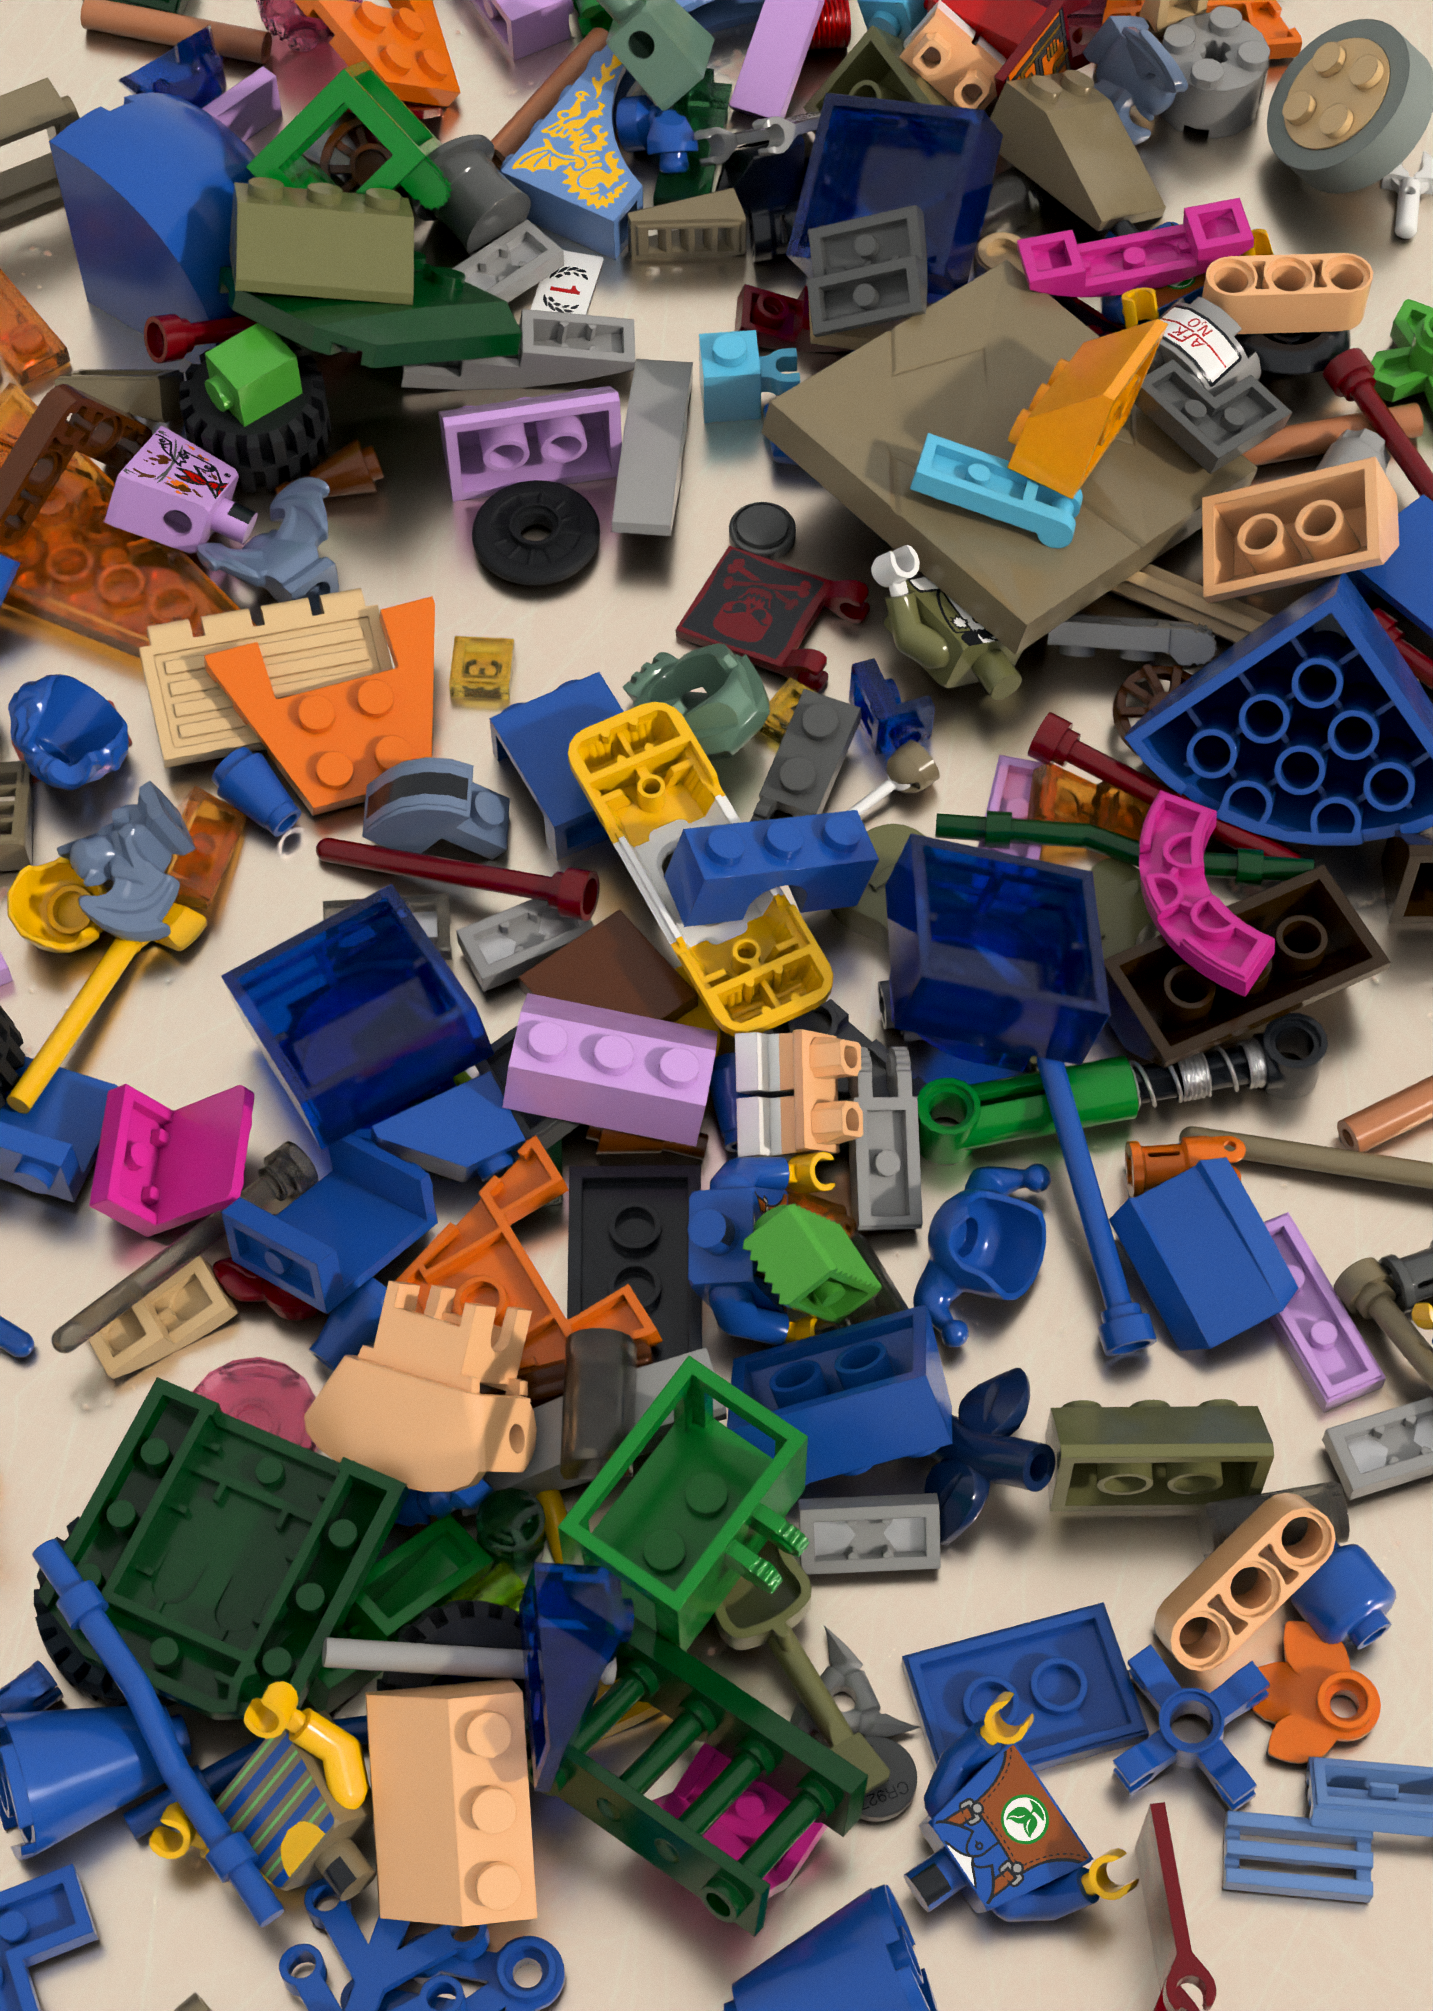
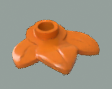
M1304 1621L1286 1622L1283 1636L1285 1662H1274L1258 1667L1270 1683V1687L1266 1689L1269 1696L1250 1710L1264 1721L1275 1724L1268 1743V1754L1288 1763L1304 1764L1308 1763L1309 1757L1322 1758L1336 1741L1349 1742L1366 1736L1377 1723L1381 1702L1374 1684L1365 1675L1351 1670L1349 1657L1342 1641L1337 1644L1324 1643L1309 1623ZM1339 1695L1351 1698L1356 1705V1714L1349 1718L1337 1716L1331 1709V1699Z

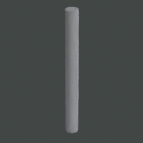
M325 1637L322 1649V1666L326 1668L604 1685L614 1684L617 1670L616 1657L614 1655Z

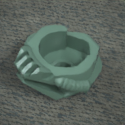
M721 643L695 649L684 654L680 659L669 653L659 652L653 658L652 664L646 662L641 667L640 672L636 671L631 676L630 682L628 681L623 686L624 691L632 699L634 707L650 702H661L675 707L685 718L709 761L733 757L761 730L770 713L769 698L765 687L746 654L744 656L734 654L725 644ZM703 687L707 693L689 691Z

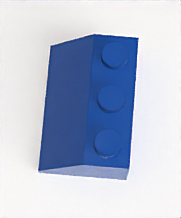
M926 1304L733 1359L731 1384L808 1436L805 1486L809 1483L841 1474L844 1476L859 1475L868 1471L874 1465L906 1456L911 1458L924 1457L932 1454L940 1447L953 1444L952 1405L931 1317ZM728 1409L727 1428L774 1459L775 1440Z

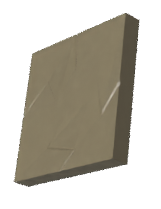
M1008 260L928 306L926 314L908 318L892 330L886 331L771 400L761 431L762 434L896 550L904 545L911 546L919 558V571L1015 655L1202 528V497L1249 487L1258 469L1246 457L1240 455L1212 474H1209L1134 404L1126 423L1080 488L1083 500L1080 512L1074 518L1076 522L1072 542L1064 548H1050L1039 540L1035 532L1003 521L994 520L986 515L911 490L912 479L928 433L1010 461L1016 445L1008 442V437L1023 408L1029 409L1038 388L1042 383L1048 384L1050 376L1061 358L1070 361L1084 342L1099 338L1095 332L1049 294L1029 290L1025 274Z

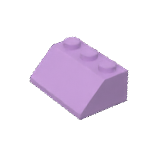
M611 386L577 389L572 392L532 398L523 397L505 402L463 406L458 409L438 411L442 447L453 502L492 496L507 486L525 481L542 480L568 485L618 476L622 447L620 399L618 391Z
M527 993L520 1012L508 1065L502 1108L696 1147L707 1103L718 1031Z

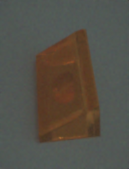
M195 785L178 805L177 809L185 822L196 849L185 856L172 854L171 862L164 873L175 877L180 883L179 892L174 903L207 910L212 903L248 817Z

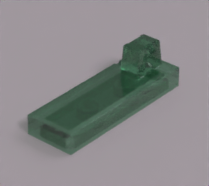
M706 68L704 78L675 102L673 109L679 115L686 117L694 133L698 130L720 127L726 130L730 113L729 103L732 97V84L715 82L714 69ZM707 139L698 140L699 152L687 153L689 168L685 173L663 174L659 169L653 196L654 206L714 191L719 164L701 166L699 159L708 158L710 155L711 146Z

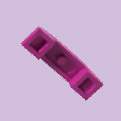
M1240 198L1184 208L1183 224L1092 242L1077 244L1073 229L1017 240V250L1029 290L1067 297L1122 295L1136 288L1155 289L1205 273L1209 265L1219 258L1240 256L1254 247V237Z

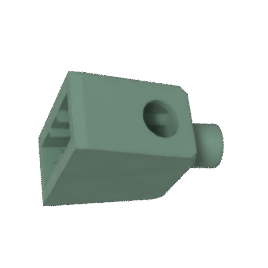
M596 0L613 18L606 39L609 49L662 111L669 109L704 78L714 38L675 0Z

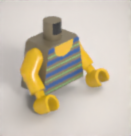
M284 1681L275 1682L267 1687L261 1699H252L244 1714V1723L249 1731L258 1737L265 1738V1740L214 1803L233 1832H243L258 1854L259 1858L255 1865L267 1883L288 1891L324 1878L341 1901H346L363 1891L376 1876L375 1870L356 1846V1843L373 1824L372 1793L368 1782L362 1746L355 1736L337 1726L326 1710L315 1712L311 1708H306L302 1712L298 1710L299 1698L293 1686ZM175 1802L167 1806L160 1821L167 1826L176 1828L180 1833L172 1831L168 1827H156L149 1838V1845L152 1851L160 1857L176 1859L183 1856L191 1845L199 1848L200 1857L206 1859L205 1856L209 1849L179 1803Z

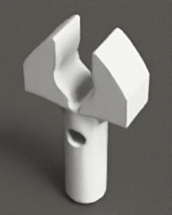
M1423 151L1419 171L1415 173L1414 177L1409 176V172L1403 168L1402 162L1381 179V189L1394 190L1398 193L1395 233L1402 239H1410L1417 232L1420 195H1433V157L1426 151Z

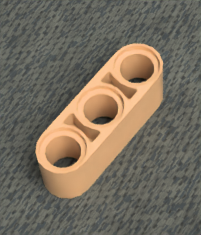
M1349 253L1228 256L1213 261L1207 268L1202 298L1219 306L1238 323L1242 330L1237 334L1346 331L1355 328L1363 320L1373 279V270L1364 258Z
M1277 1494L1263 1502L1157 1609L1154 1624L1156 1634L1162 1644L1179 1663L1188 1669L1206 1671L1222 1664L1327 1561L1333 1552L1336 1540L1334 1527L1328 1517L1296 1494ZM1307 1517V1532L1302 1540L1295 1545H1282L1281 1537L1287 1523L1294 1518ZM1256 1567L1258 1576L1252 1589L1245 1594L1232 1595L1230 1587L1234 1576L1244 1568ZM1197 1617L1207 1618V1629L1200 1640L1187 1645L1180 1643L1181 1629L1188 1621Z

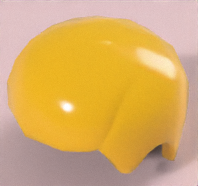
M59 857L54 861L39 866L27 865L20 870L7 892L8 918L19 935L39 949L52 953H71L95 942L99 938L100 933L104 931L82 911L78 898L83 895L100 896L106 894L109 890L104 883L97 886H85L83 884L84 879H81L75 873L70 860L67 858Z

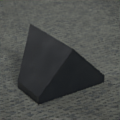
M802 134L797 135L784 153L764 157L758 153V149L767 148L770 140L737 146L729 159L722 165L715 192L734 188L746 218L749 217V207L767 205L770 209H775L804 199L805 143Z

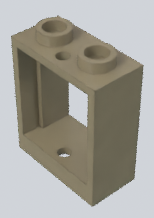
M48 77L1 95L0 147L44 129H47L50 141L67 126L80 118L73 101L68 95L60 97ZM52 153L0 172V227L63 202Z

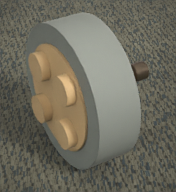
M1358 19L1335 26L1310 42L1294 58L1280 78L1272 95L1267 116V133L1270 145L1282 162L1319 191L1339 194L1354 192L1370 186L1398 167L1415 148L1425 132L1433 112V69L1425 56L1388 23L1375 19Z

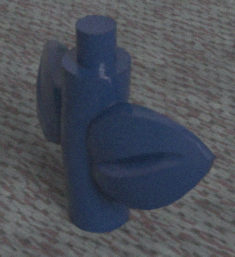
M1014 1368L999 1374L970 1390L960 1402L958 1417L952 1415L953 1444L940 1447L932 1454L927 1455L940 1461L931 1468L926 1477L924 1493H937L940 1545L947 1546L977 1519L988 1498L990 1483L1037 1492L1045 1488L1053 1476L1055 1454L1049 1445L1033 1440L1010 1437L1019 1429L1023 1422L1030 1400L1029 1379L1021 1368Z

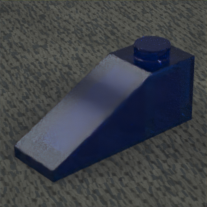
M533 1562L519 1604L534 1791L550 1792L611 1669L620 1642H629L634 1624L633 1601L631 1598L622 1596L621 1579L602 1566Z

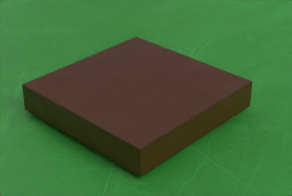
M620 909L518 977L519 988L526 996L527 993L669 1022H675L698 1006V994Z

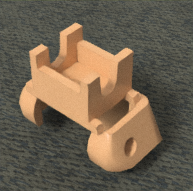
M389 1280L374 1346L362 1345L358 1355H345L304 1415L307 1434L318 1449L333 1460L340 1463L343 1457L406 1483L409 1489L422 1492H459L477 1485L486 1472L523 1473L532 1460L537 1432L534 1410L530 1404L531 1398L524 1397L528 1396V1381L517 1378L532 1311L520 1307L507 1306L502 1327L493 1325L496 1307L465 1302L462 1315L451 1313L456 1289L447 1286L431 1285L424 1314L415 1312L420 1285ZM480 1383L504 1390L506 1393L505 1395L481 1394Z

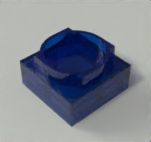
M826 93L786 256L809 278H813L808 229L917 205L923 210L927 249V293L947 296L968 283L977 241L983 228L993 187L992 179L1003 134L984 110Z
M911 833L885 885L891 967L889 975L891 1019L895 1029L914 1032L935 1048L953 1057L1019 1072L1024 1071L1032 1056L1082 1065L1111 1014L1093 872Z
M392 883L221 975L245 1027L321 1150L358 1129H371L374 1124L456 1087L453 1079L454 1076L494 1055L475 1004Z

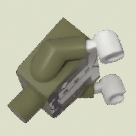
M904 545L893 552L888 551L874 560L871 567L873 578L881 586L889 587L890 595L885 597L888 614L883 624L893 635L895 646L901 653L918 662L939 685L946 688L980 682L994 700L1004 699L1018 689L1021 685L1022 677L1016 670L1015 665L1022 651L1017 655L1012 653L927 577L908 580L917 574L920 564L918 555L911 546Z

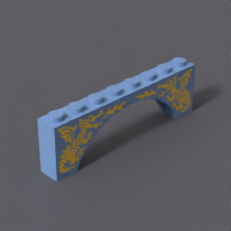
M765 0L675 1L710 34L735 26L756 23ZM606 45L602 51H596L591 56L586 70L573 85H567L563 89L558 103L545 119H539L534 124L529 138L515 154L512 153L506 157L500 172L529 196L531 207L526 220L528 219L535 225L616 260L628 245L627 213L643 209V186L628 168L615 140L618 103L621 98L630 97L639 83L609 49L608 45Z

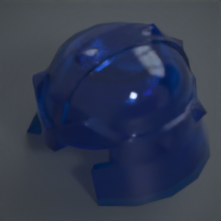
M211 25L174 45L175 48L117 81L132 95L149 92L167 93L184 98L201 109L227 91L226 76L223 70L225 66L222 62L223 56L219 55L215 47Z

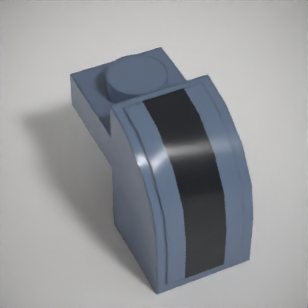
M431 757L403 761L387 769L367 785L362 837L387 848L419 854L442 838L493 860L507 850L510 798L472 782L474 765L454 759Z

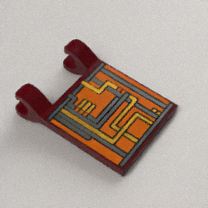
M1054 0L994 76L997 99H999L1007 81L1031 78L1033 75L1043 76L1062 73L1066 70H1078L1092 63L1088 62L1082 53L1089 43L1084 45L1078 44L1083 36L1082 27L1073 25L1069 28L1067 15L1085 8L1093 0Z

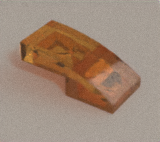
M1052 763L1050 765L1043 764L1033 770L1027 819L1088 823L1140 841L1143 823L1150 805L1104 781L1096 785Z

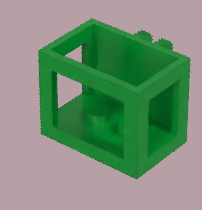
M365 61L344 68L246 166L255 177L276 179L281 181L284 187L307 189V186L311 183L336 185L320 167L315 164L311 166L302 155L350 109L393 154L355 193L366 194V190L370 188H385L395 191L401 185L414 200L418 199L420 201L419 205L422 204L425 206V209L428 207L433 210V208L439 209V206H444V202L447 203L448 198L452 196L450 193L453 190L450 186L452 183L448 181V177L445 178L443 176L444 172L429 157L442 143Z
M688 1356L559 1524L558 1533L565 1576L627 1621L636 1617L678 1647L687 1651L741 1576L747 1581L752 1582L762 1591L764 1590L771 1594L775 1592L783 1581L776 1568L770 1562L757 1555L767 1540L783 1552L792 1554L794 1557H800L810 1544L805 1534L784 1519L805 1490L808 1436L703 1364ZM713 1398L775 1440L774 1459L714 1419ZM673 1410L674 1425L591 1533L589 1519Z

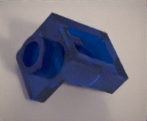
M875 658L852 664L849 702L852 705L861 707L862 717L860 725L875 756L897 750L908 740H914L920 744L931 738L935 705L930 696H923L902 703L894 680L892 678L884 679Z

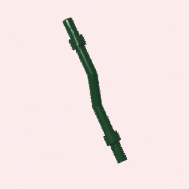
M988 810L987 817L937 813L935 838L985 841L984 848L1009 849L1010 843L1084 848L1139 867V840L1088 823L1012 818V812ZM1237 848L1236 854L1205 852L1203 858L1205 877L1234 879L1235 885L1261 887L1262 881L1284 882L1314 869V859L1264 856L1263 849Z

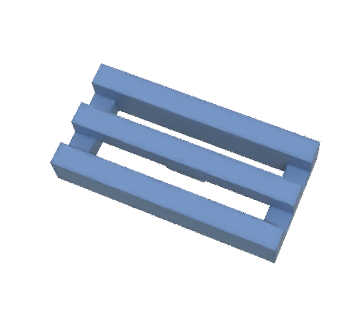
M1321 1757L1308 1758L1306 1785L1309 1786L1307 1795L1308 1806H1311L1309 1815L1310 1826L1433 1837V1767Z
M1228 1810L1224 1821L1223 1889L1370 1903L1373 1897V1881H1371V1870L1373 1869L1371 1842L1373 1840V1832L1310 1826V1818ZM1240 1835L1354 1845V1851L1240 1840ZM1239 1859L1354 1869V1880L1239 1869Z

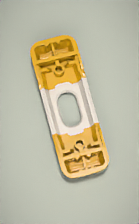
M650 702L636 706L578 732L569 743L568 762L571 771L712 1019L719 1028L734 1039L735 1033H764L800 1017L825 1003L832 992L833 972L830 963L794 904L791 905L780 887L768 890L758 896L749 905L743 920L684 927L664 878L662 870L663 861L675 851L683 829L742 823L721 788L714 767L683 715L675 707L666 703Z

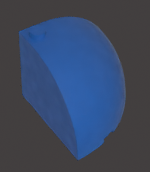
M149 92L124 97V105L111 111L100 106L71 123L49 141L87 302L143 335L146 320L151 316L176 314L179 318H186L190 323L242 316L233 311L228 305L229 293L218 292L220 267L231 266L229 241L234 182L248 184L249 179L256 178L246 168L256 156L234 132L220 120L184 98L167 93ZM220 343L194 346L193 351L186 353L184 359L192 364H201L199 355L208 349H213L220 345Z
M1346 573L1332 576L1221 653L1157 703L1132 726L1124 737L1142 761L1180 795L1184 794L1192 801L1216 810L1218 819L1255 834L1286 842L1318 846H1353L1363 844L1364 841L1394 837L1395 830L1401 833L1415 834L1433 827V704L1405 659Z

